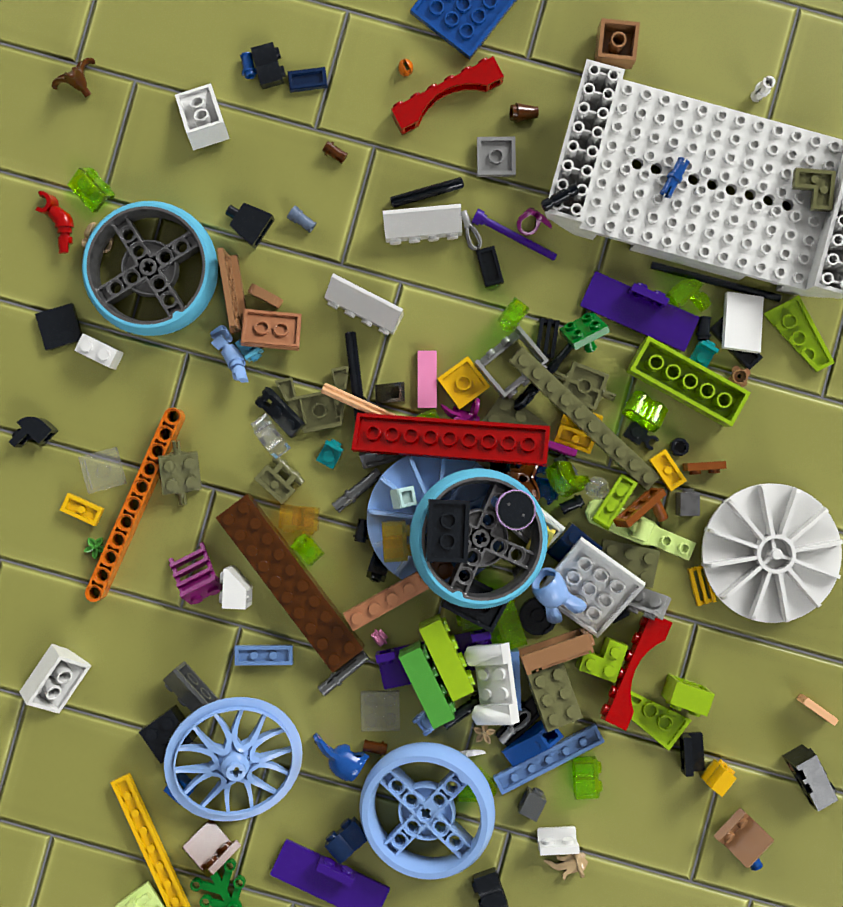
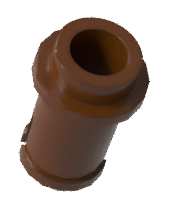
M329 141L322 150L326 156H331L341 164L348 155L347 152L335 146L334 142Z
M365 739L363 752L380 754V757H382V755L387 753L388 744L384 743V741L381 743Z

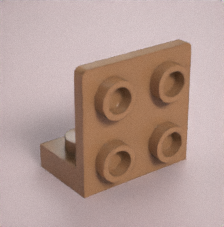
M741 808L714 835L746 868H750L774 842V839Z

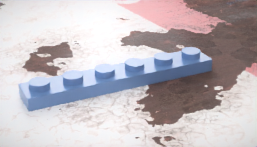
M594 723L557 742L550 749L514 767L510 766L493 775V778L503 795L605 741Z

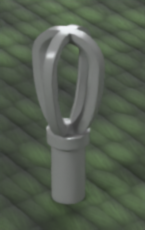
M467 210L461 211L468 247L471 250H478L482 246L481 236L473 223H471ZM469 229H471L478 241L477 246H474L471 242Z
M521 708V711H518L519 717L523 713H526L527 717L516 727H513L514 724L507 727L506 731L499 737V741L502 744H505L516 731L521 730L529 723L531 719L529 710Z

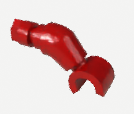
M38 191L39 196L46 199V205L43 208L37 207L35 210L48 215L54 222L57 233L60 234L58 237L59 254L68 253V245L73 244V237L70 236L74 228L73 219L69 213L59 207L55 196L44 191Z

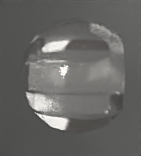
M601 476L591 477L585 486L586 494L594 500L605 498L610 488L608 481Z

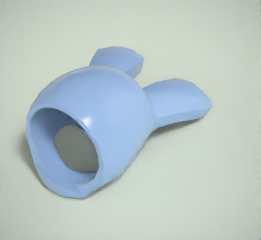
M542 568L531 584L532 593L545 606L546 618L549 623L557 624L562 622V614L558 608L562 604L575 614L583 612L587 607L582 599L568 591L563 577L553 568ZM545 576H555L550 584L540 588L539 584Z

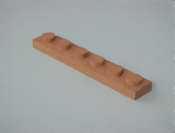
M451 562L431 563L436 573L443 580L451 577L454 570ZM417 571L343 612V615L352 631H355L426 591L429 587Z

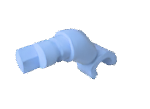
M224 325L218 326L210 333L213 339L211 344L217 350L222 349L221 354L232 372L233 379L241 383L249 382L243 354L233 343L230 345V342L233 340L230 331Z

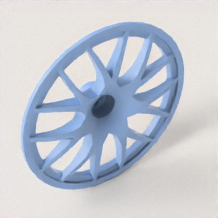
M231 697L216 700L191 713L174 731L167 745L164 757L165 779L170 792L177 802L199 817L214 821H238L251 818L273 807L292 788L302 764V743L294 723L276 706L266 701L249 697ZM238 710L230 730L220 713ZM243 711L261 714L249 737L241 741L237 735ZM214 716L224 731L226 737L224 744L213 742L197 725ZM266 716L280 726L260 734ZM192 730L195 731L204 743L181 745ZM283 732L286 733L291 746L267 752H255L256 748L264 741ZM178 751L198 752L212 758L208 763L175 767ZM292 752L289 770L271 761L276 757ZM257 768H269L287 776L281 786L275 789L252 772ZM176 773H199L184 790L181 788ZM212 776L220 778L200 804L187 796L203 780ZM236 782L244 783L249 797L250 808L230 811V787ZM251 784L272 793V795L254 806ZM224 789L226 811L206 808L205 806Z

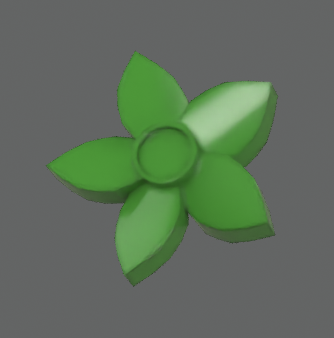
M103 537L97 540L88 538L87 542L90 546L86 547L84 552H92V557L95 560L99 552H103L104 547L101 546L104 542Z

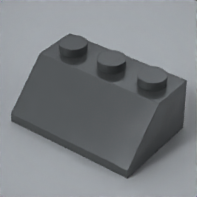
M185 661L163 679L165 687L177 695L179 703L184 707L186 706L191 711L190 714L206 704L219 700Z

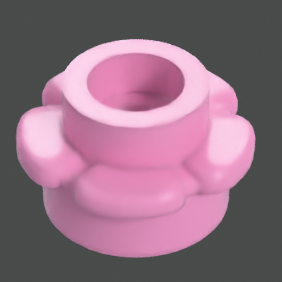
M374 629L371 637L380 647L384 643L387 644V635L381 629L379 631Z

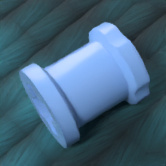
M424 710L413 718L412 722L420 727L424 736H427L434 730Z

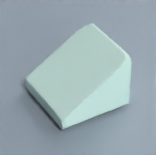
M414 486L390 490L393 509L417 505Z

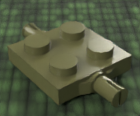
M573 361L566 375L557 371L553 375L559 381H562L563 385L590 410L596 411L602 398L611 401L615 400L616 394L606 391V383L609 375Z
M173 440V452L168 455L157 456L161 490L163 495L178 494L179 505H183V503L186 505V493L202 489L198 452L181 451L180 440Z

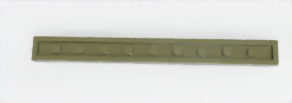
M523 346L510 358L508 362L644 490L648 491L660 478L651 467Z

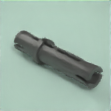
M375 468L351 489L345 490V493L333 502L332 505L340 513L349 504L355 503L356 499L372 487L382 474Z
M362 650L335 673H331L330 677L318 686L319 691L326 696L335 687L341 686L348 676L370 660L369 656Z

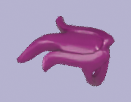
M528 208L521 214L516 224L518 231L525 236L534 234L541 222L552 229L549 220L534 208ZM532 215L536 218L535 227L533 230L526 232L522 229L521 223L525 218Z
M479 398L473 400L470 411L459 410L455 406L452 411L447 406L441 404L443 411L452 419L480 420L477 415L480 406Z

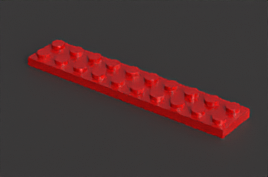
M357 413L351 450L364 453L547 467L550 426Z

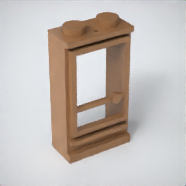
M581 627L518 649L519 657L526 674L530 675L532 670L537 672L539 671L538 668L543 670L589 654V651L593 653L595 641L592 634H589L588 631L586 632Z

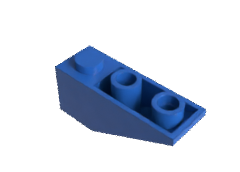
M540 720L502 750V753L514 767L550 749L564 736L558 728L546 732L542 720Z

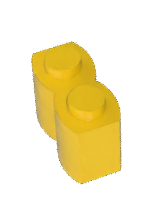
M713 759L700 776L721 797L726 794L737 779L734 776L736 772L722 759H719V761Z

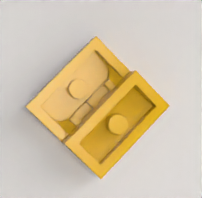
M594 413L601 421L603 420V415ZM563 414L554 442L590 454L594 442Z

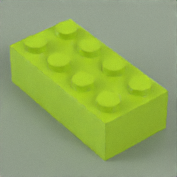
M439 613L420 622L419 631L452 701H456L473 693V685L476 683L471 670H466L465 668L467 664L463 653H458L457 651L459 647L454 634H449L451 630L446 617L442 618Z

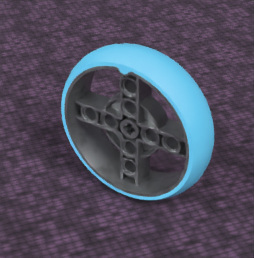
M140 201L127 204L112 211L94 228L84 249L82 276L88 297L97 311L107 321L129 333L143 336H158L173 333L188 326L206 309L217 285L218 260L210 236L192 215L164 202ZM145 218H163L181 225L188 232L166 245L155 240H144L133 222ZM133 232V238L131 240H127V235ZM117 233L127 249L121 263L122 273L102 285L100 266L103 252L111 238ZM186 244V245H187L186 251H185V252H180V251H179L180 247H181L182 245ZM143 248V255L137 257V251ZM200 252L202 258L201 280L196 293L185 306L174 289L179 277V264ZM170 255L171 259L164 263V256ZM149 265L152 266V267H151V268H152V271H151V272L148 271V270H149V267H148ZM133 275L138 276V279L135 283H131V277ZM160 281H164V287L157 289V284ZM117 285H121L119 293L114 292ZM132 293L143 297H157L169 317L154 321H141L124 315L113 305ZM170 297H174V304L168 306L167 300Z
M475 468L461 470L444 477L423 496L412 518L410 549L419 575L435 594L461 607L473 609L491 608L515 599L534 582L546 557L548 533L540 505L523 484L499 471ZM489 484L490 487L481 508L471 509L469 512L468 553L473 551L475 559L472 562L468 561V563L457 562L449 582L446 583L436 573L431 562L426 561L425 536L428 499L441 500L452 490L464 485ZM510 490H522L531 496L536 506V513L532 523L529 524L531 535L529 550L508 541L507 528L503 527L497 520L495 507L491 504L492 497L499 498L504 492ZM486 514L491 518V522L487 526L483 523V517ZM482 534L483 541H478L477 543L476 535ZM496 541H499L501 544L498 552H495L493 549V544ZM514 549L518 551V557L515 560L511 557V552ZM500 559L522 568L512 581L495 591L488 593L468 592L478 568L489 567ZM462 570H466L467 578L461 581L459 573Z

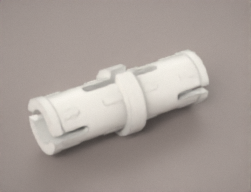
M767 76L755 86V90L750 95L752 101L759 102V100L761 101L763 97L770 93L771 88L774 87L776 82L774 77Z

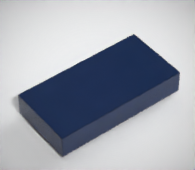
M325 67L287 71L291 93L328 88Z

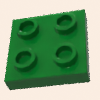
M594 312L586 313L581 318L568 322L559 328L561 335L575 350L584 346V350L587 353L597 349L594 340L610 333L608 325Z

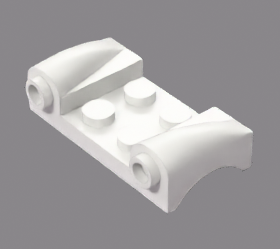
M509 642L489 645L476 644L467 647L464 659L469 666H475L480 704L476 705L472 711V719L475 724L513 725L520 722Z

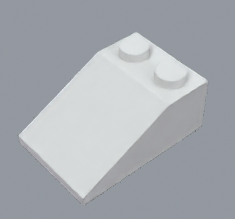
M211 83L175 95L185 131L193 150L230 139Z

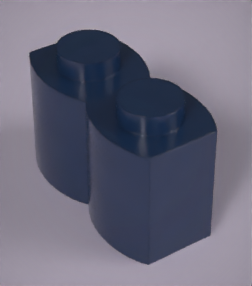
M356 817L352 819L347 818L340 825V830L337 832L332 831L326 837L325 848L339 864L343 863L367 841L362 825Z

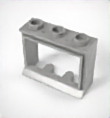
M520 325L508 337H504L496 347L487 351L485 356L474 362L476 368L502 399L506 397L512 398L518 392L516 389L520 385L525 387L530 381L522 375L503 390L484 367L514 342L520 339L546 369V364L549 361Z

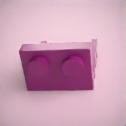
M203 542L199 544L201 549L175 562L173 558L169 559V566L173 571L172 575L180 591L179 595L191 605L198 604L204 598L216 595L223 589V584H220V578L215 575ZM202 555L204 556L203 559L180 571L177 570L178 567ZM207 565L208 568L181 581V577Z

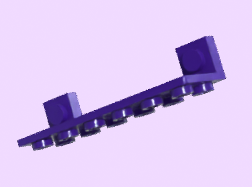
M485 629L454 635L459 647L457 651L458 653L462 652L463 655L469 646L492 644L491 634ZM408 645L376 651V662L379 664L385 690L411 684L399 659V650ZM467 664V667H465L466 670H475V666H469Z

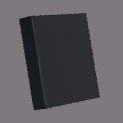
M73 303L35 314L46 351L79 342L82 330Z

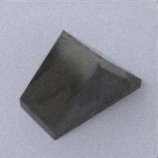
M396 382L375 385L376 404L405 403V383Z

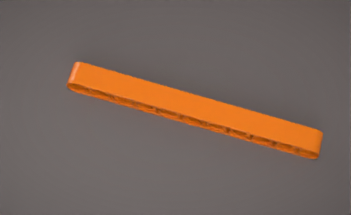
M168 408L163 414L85 590V597L90 602L104 599L111 588L160 477L158 457L155 454V450L160 446L163 450L162 455H168L173 448L172 441H176L185 421V414L180 409ZM173 412L178 413V419L175 422L171 420ZM166 429L170 431L168 439L163 437V432ZM150 464H152L155 467V471L153 474H149L148 472V466ZM142 482H145L147 485L145 492L140 489ZM135 499L139 502L138 509H134L132 506V502ZM126 517H129L131 520L130 527H127L124 523ZM118 535L123 537L122 544L117 542ZM110 552L115 554L114 562L109 559ZM102 570H105L107 572V579L102 578ZM94 588L100 591L99 597L94 595Z

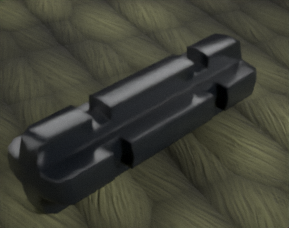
M572 184L567 189L564 188L553 194L550 199L542 200L541 206L543 210L548 211L553 206L556 207L567 201L570 197L578 195L579 190L576 184Z

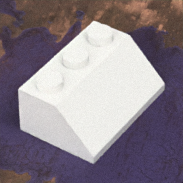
M51 644L19 692L26 705L60 713L91 665L69 649Z

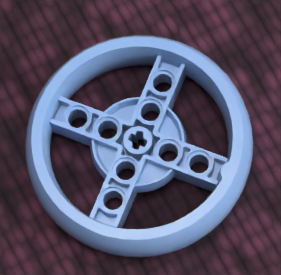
M416 742L400 746L387 753L374 765L362 787L359 813L365 837L373 851L383 862L404 875L425 880H437L456 875L477 861L492 837L495 825V804L489 783L472 760L449 746L433 742ZM413 762H429L448 768L451 771L439 783L428 780L415 783L399 766ZM394 781H399L402 785L399 786ZM449 782H455L457 786H451ZM379 784L383 785L399 801L398 815L400 823L389 834L382 827L376 812L375 798ZM467 785H469L476 796L480 809V823L474 838L455 821L456 807L454 798ZM412 794L417 799H412L409 797V795ZM436 795H441L444 799H438ZM410 822H416L418 825H412ZM437 822H442L445 826H440ZM452 836L459 837V840L453 839ZM414 838L425 841L439 839L453 854L428 857L412 853L405 848Z

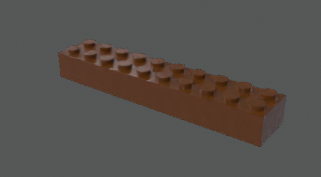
M246 494L216 517L217 521L332 673L364 650L365 645L352 631L348 622L251 494Z

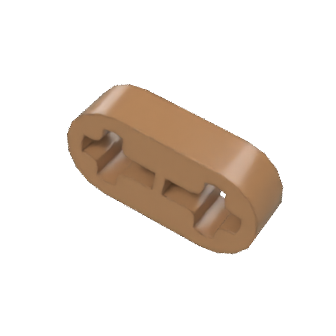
M253 283L247 291L277 309L280 308L284 301Z

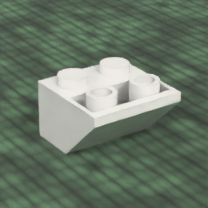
M235 565L224 568L223 572L220 573V584H223V590L219 593V603H222V609H247L252 605L253 585Z

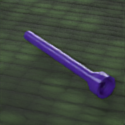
M478 208L472 223L477 226L479 224L483 226L484 224L553 261L555 260L556 253L487 218L488 215Z

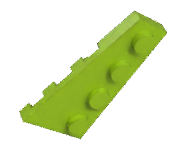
M800 295L763 313L765 318L815 372L835 363Z
M631 691V701L634 710L631 720L669 751L692 720Z

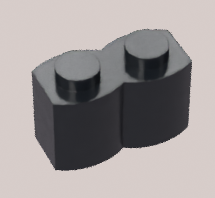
M273 42L252 47L251 52L262 89L284 84L283 78L286 77L284 66H280L278 59H281L279 48L274 47Z
M495 867L473 874L474 881H471L474 892L478 893L481 898L478 900L479 907H509Z

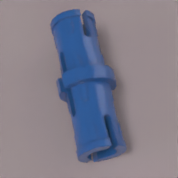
M678 157L673 170L668 173V179L660 191L662 196L665 193L666 198H671L677 185L683 180L682 175L690 163L688 160L683 162L685 158Z

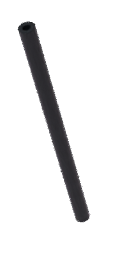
M653 261L650 265V269L749 295L761 296L776 302H780L782 295Z

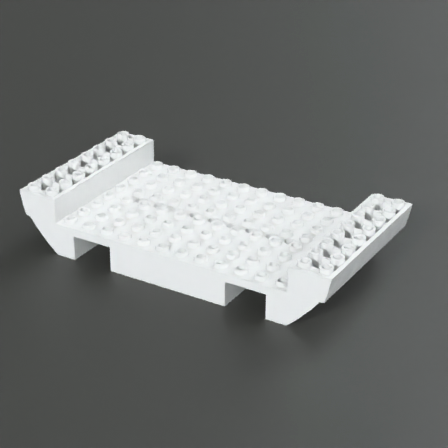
M589 59L586 60L548 198L550 199L553 194L564 188L567 189L572 184H576L579 193L558 206H553L552 209L545 211L547 219L552 220L576 236L593 240L596 235L631 244L630 251L728 278L741 280L748 276L777 284L776 291L805 297L843 298L842 139L624 80L625 69ZM678 157L685 158L683 162L686 160L690 162L682 175L683 180L677 185L672 197L666 198V194L664 193L662 196L660 191L668 179V173L673 170ZM632 161H640L642 164L641 169L633 168ZM651 166H658L660 168V173L653 174L651 172ZM795 168L836 171L833 209L831 212L810 211L811 191L792 189L793 170ZM692 175L697 178L698 182L696 185L689 183V176ZM708 181L715 182V190H710L707 187ZM727 186H732L735 189L734 195L727 194ZM745 191L753 193V200L745 198ZM764 196H769L772 199V205L769 206L764 203ZM783 201L790 203L791 209L789 211L783 209Z

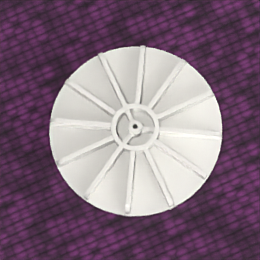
M767 483L750 486L725 499L713 513L707 527L704 528L705 533L702 541L701 565L715 595L737 614L765 623L790 622L806 615L816 607L822 606L821 603L831 592L836 580L841 577L839 571L842 560L841 544H843V540L840 539L835 522L828 513L829 510L808 493L783 484Z

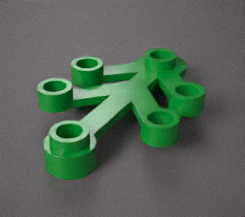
M229 858L225 862V871L222 879L216 871L214 875L210 876L213 883L203 881L199 877H195L191 881V890L199 891L202 889L220 894L223 899H215L209 894H204L199 901L201 907H242L239 897L246 883L245 877L242 875L236 876L233 881L235 888L232 897L228 892L231 875L236 867V861L233 858ZM227 863H232L233 867L229 868ZM236 880H241L243 884H237ZM194 882H198L200 886L196 887ZM203 899H208L209 903H204Z

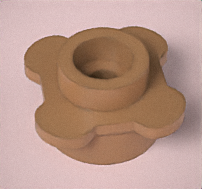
M733 366L731 369L732 374L728 380L739 384L741 387L746 386L748 376L751 374L750 370Z

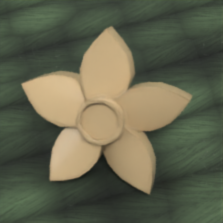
M488 725L473 727L475 733L478 734L476 742H481L484 738L485 742L491 743L489 735L496 732L495 729H488Z

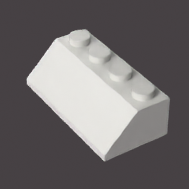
M461 204L383 211L386 243H390V245H399L401 241L419 243L423 239L433 242L447 237V240H454L462 235Z
M334 273L332 274L324 297L328 301V306L336 310L339 307L345 310L344 314L352 318L355 316L361 318V322L369 327L372 324L379 327L378 331L387 336L389 333L394 335L404 316L402 308Z

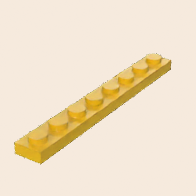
M129 772L110 782L166 907H191L131 773Z

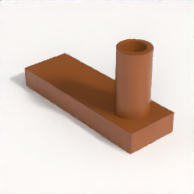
M650 488L613 519L617 527L630 528L650 509H652L658 522L665 521L668 515L661 502V499L666 496L664 488Z

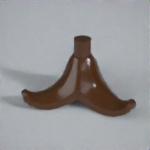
M93 58L83 59L76 67H72L70 72H65L55 78L52 82V88L56 90L60 83H67L76 90L81 91L86 98L92 93L87 88L84 70L88 64H95V60Z
M522 465L519 469L510 468V472L499 471L523 484L537 502L539 501L540 491L534 480L538 466Z

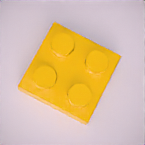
M468 356L437 378L459 410L490 388V385Z

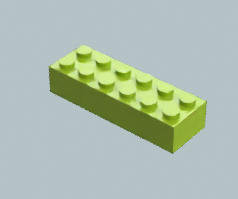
M650 336L643 339L626 370V373L725 428L733 426L751 394L746 389Z

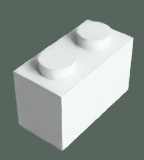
M82 334L74 350L115 370L124 354L86 334Z

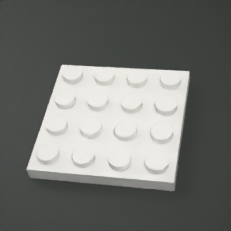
M583 537L576 542L554 568L563 577L568 591L582 599L587 605L586 609L579 614L573 613L563 604L558 607L559 610L597 638L645 587L644 581ZM549 575L540 585V588L550 584L555 576Z

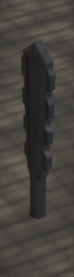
M568 343L557 357L547 365V370L553 375L561 362L574 348ZM532 383L514 401V409L516 411L525 408L539 392Z

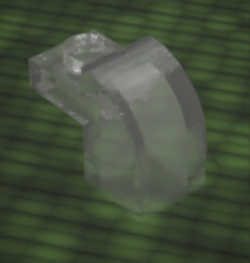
M266 413L251 423L255 435L275 459L291 449L285 437L275 427L271 418Z

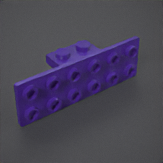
M597 271L593 274L580 307L645 336H650L681 352L686 350L699 321L698 316L669 304L670 298L665 297V293L658 290L647 289L648 286L638 282L628 286Z
M289 839L285 840L270 873L271 876L337 907H382L390 891L389 886Z

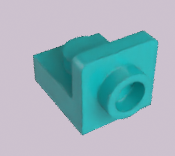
M702 340L697 343L689 358L707 368L714 354L718 353L719 349L715 347V343L709 340Z
M334 439L331 441L326 440L316 460L334 469L344 451L341 448L342 444Z

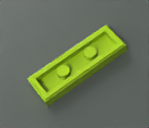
M621 473L595 513L592 521L609 530L614 522L613 519L618 516L638 483Z

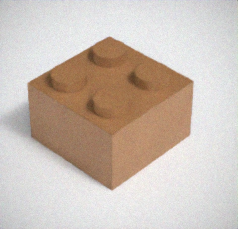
M601 18L597 29L594 61L622 69H632L636 62L640 22Z

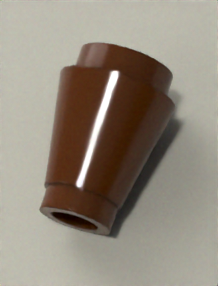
M515 103V105L510 106V120L517 123L538 118L539 108L538 106Z

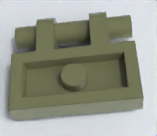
M276 455L272 461L277 466L272 469L269 465H266L254 479L283 505L296 491L291 484L295 481L301 486L305 480L300 477L301 474L297 470L294 471L288 465L285 459H281ZM281 470L289 476L286 481L278 474Z

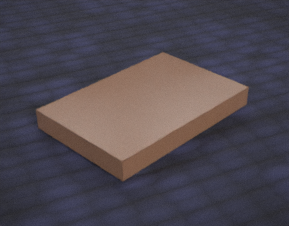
M244 309L241 346L299 351L302 314Z

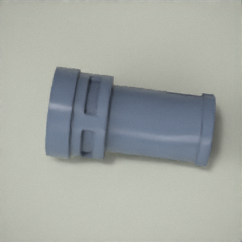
M296 205L287 215V219L298 223L309 233L317 224L303 214V211Z

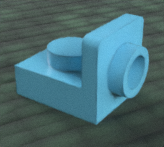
M241 339L235 342V345L244 355L246 361L255 362L262 357L263 348L241 346Z

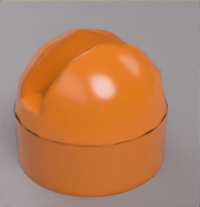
M409 59L401 60L398 64L399 73L402 76L411 75L413 63ZM404 63L407 64L409 70H406Z

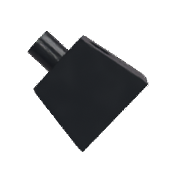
M243 203L240 209L230 205L225 215L233 219L230 227L255 250L275 220L272 214L247 203Z

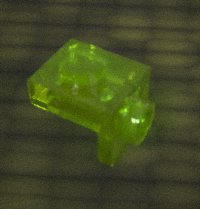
M306 534L298 536L291 545V548L297 551L309 566H312L325 554L315 540Z

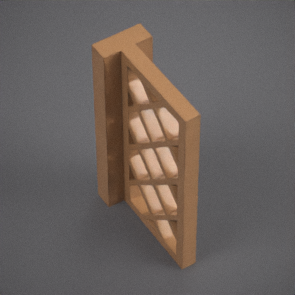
M223 247L217 248L230 333L242 332L244 309H247L239 259L237 255L230 256Z

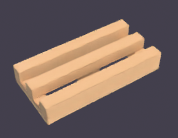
M799 694L796 698L830 724L835 726L839 721L835 716L805 695Z

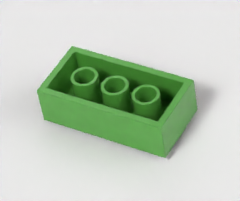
M421 640L400 649L399 659L433 729L455 719L456 705L451 697L447 696V688L442 678L439 679L438 677L439 673L434 661L431 662L429 659L431 657L426 644L422 645Z

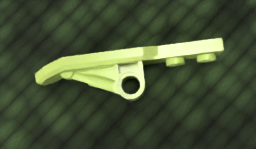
M601 498L589 501L585 510L588 522L598 527L601 526L593 522L592 518L604 501ZM643 516L630 528L617 527L613 522L608 530L638 544L655 546L688 561L696 545L693 541L660 528L653 520Z

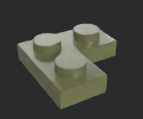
M795 168L793 170L792 189L811 191L810 211H832L836 171Z

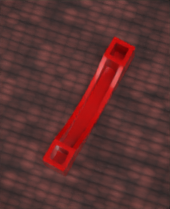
M494 56L489 59L485 57L477 65L465 67L461 70V73L446 77L444 82L438 85L436 83L432 84L426 91L413 94L409 100L397 102L391 108V115L400 133L403 135L419 127L428 109L443 97L464 90L487 92L503 84L504 75Z
M644 616L641 617L639 622L641 626L639 631L635 632L632 637V647L625 654V663L619 671L615 686L612 685L609 690V700L601 708V719L625 731L634 714L631 701V686L635 670L649 650L666 640L672 622L664 618L663 620L658 618L651 620Z

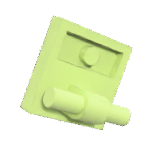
M148 880L118 902L115 907H166V905Z

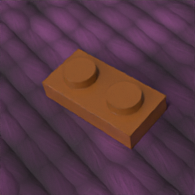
M726 461L683 463V471H689V475L701 474V470H708V473H720V469H727Z

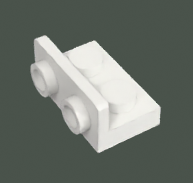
M575 826L537 828L540 856L580 854Z

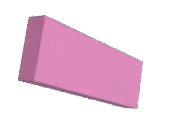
M418 351V408H437V351Z

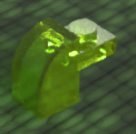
M696 279L680 281L665 295L678 308L683 306L688 300L701 312L712 304L709 301L708 295L699 291L704 284Z
M557 461L545 469L552 488L565 498L583 491L584 487L591 483L589 476L575 474L571 461Z

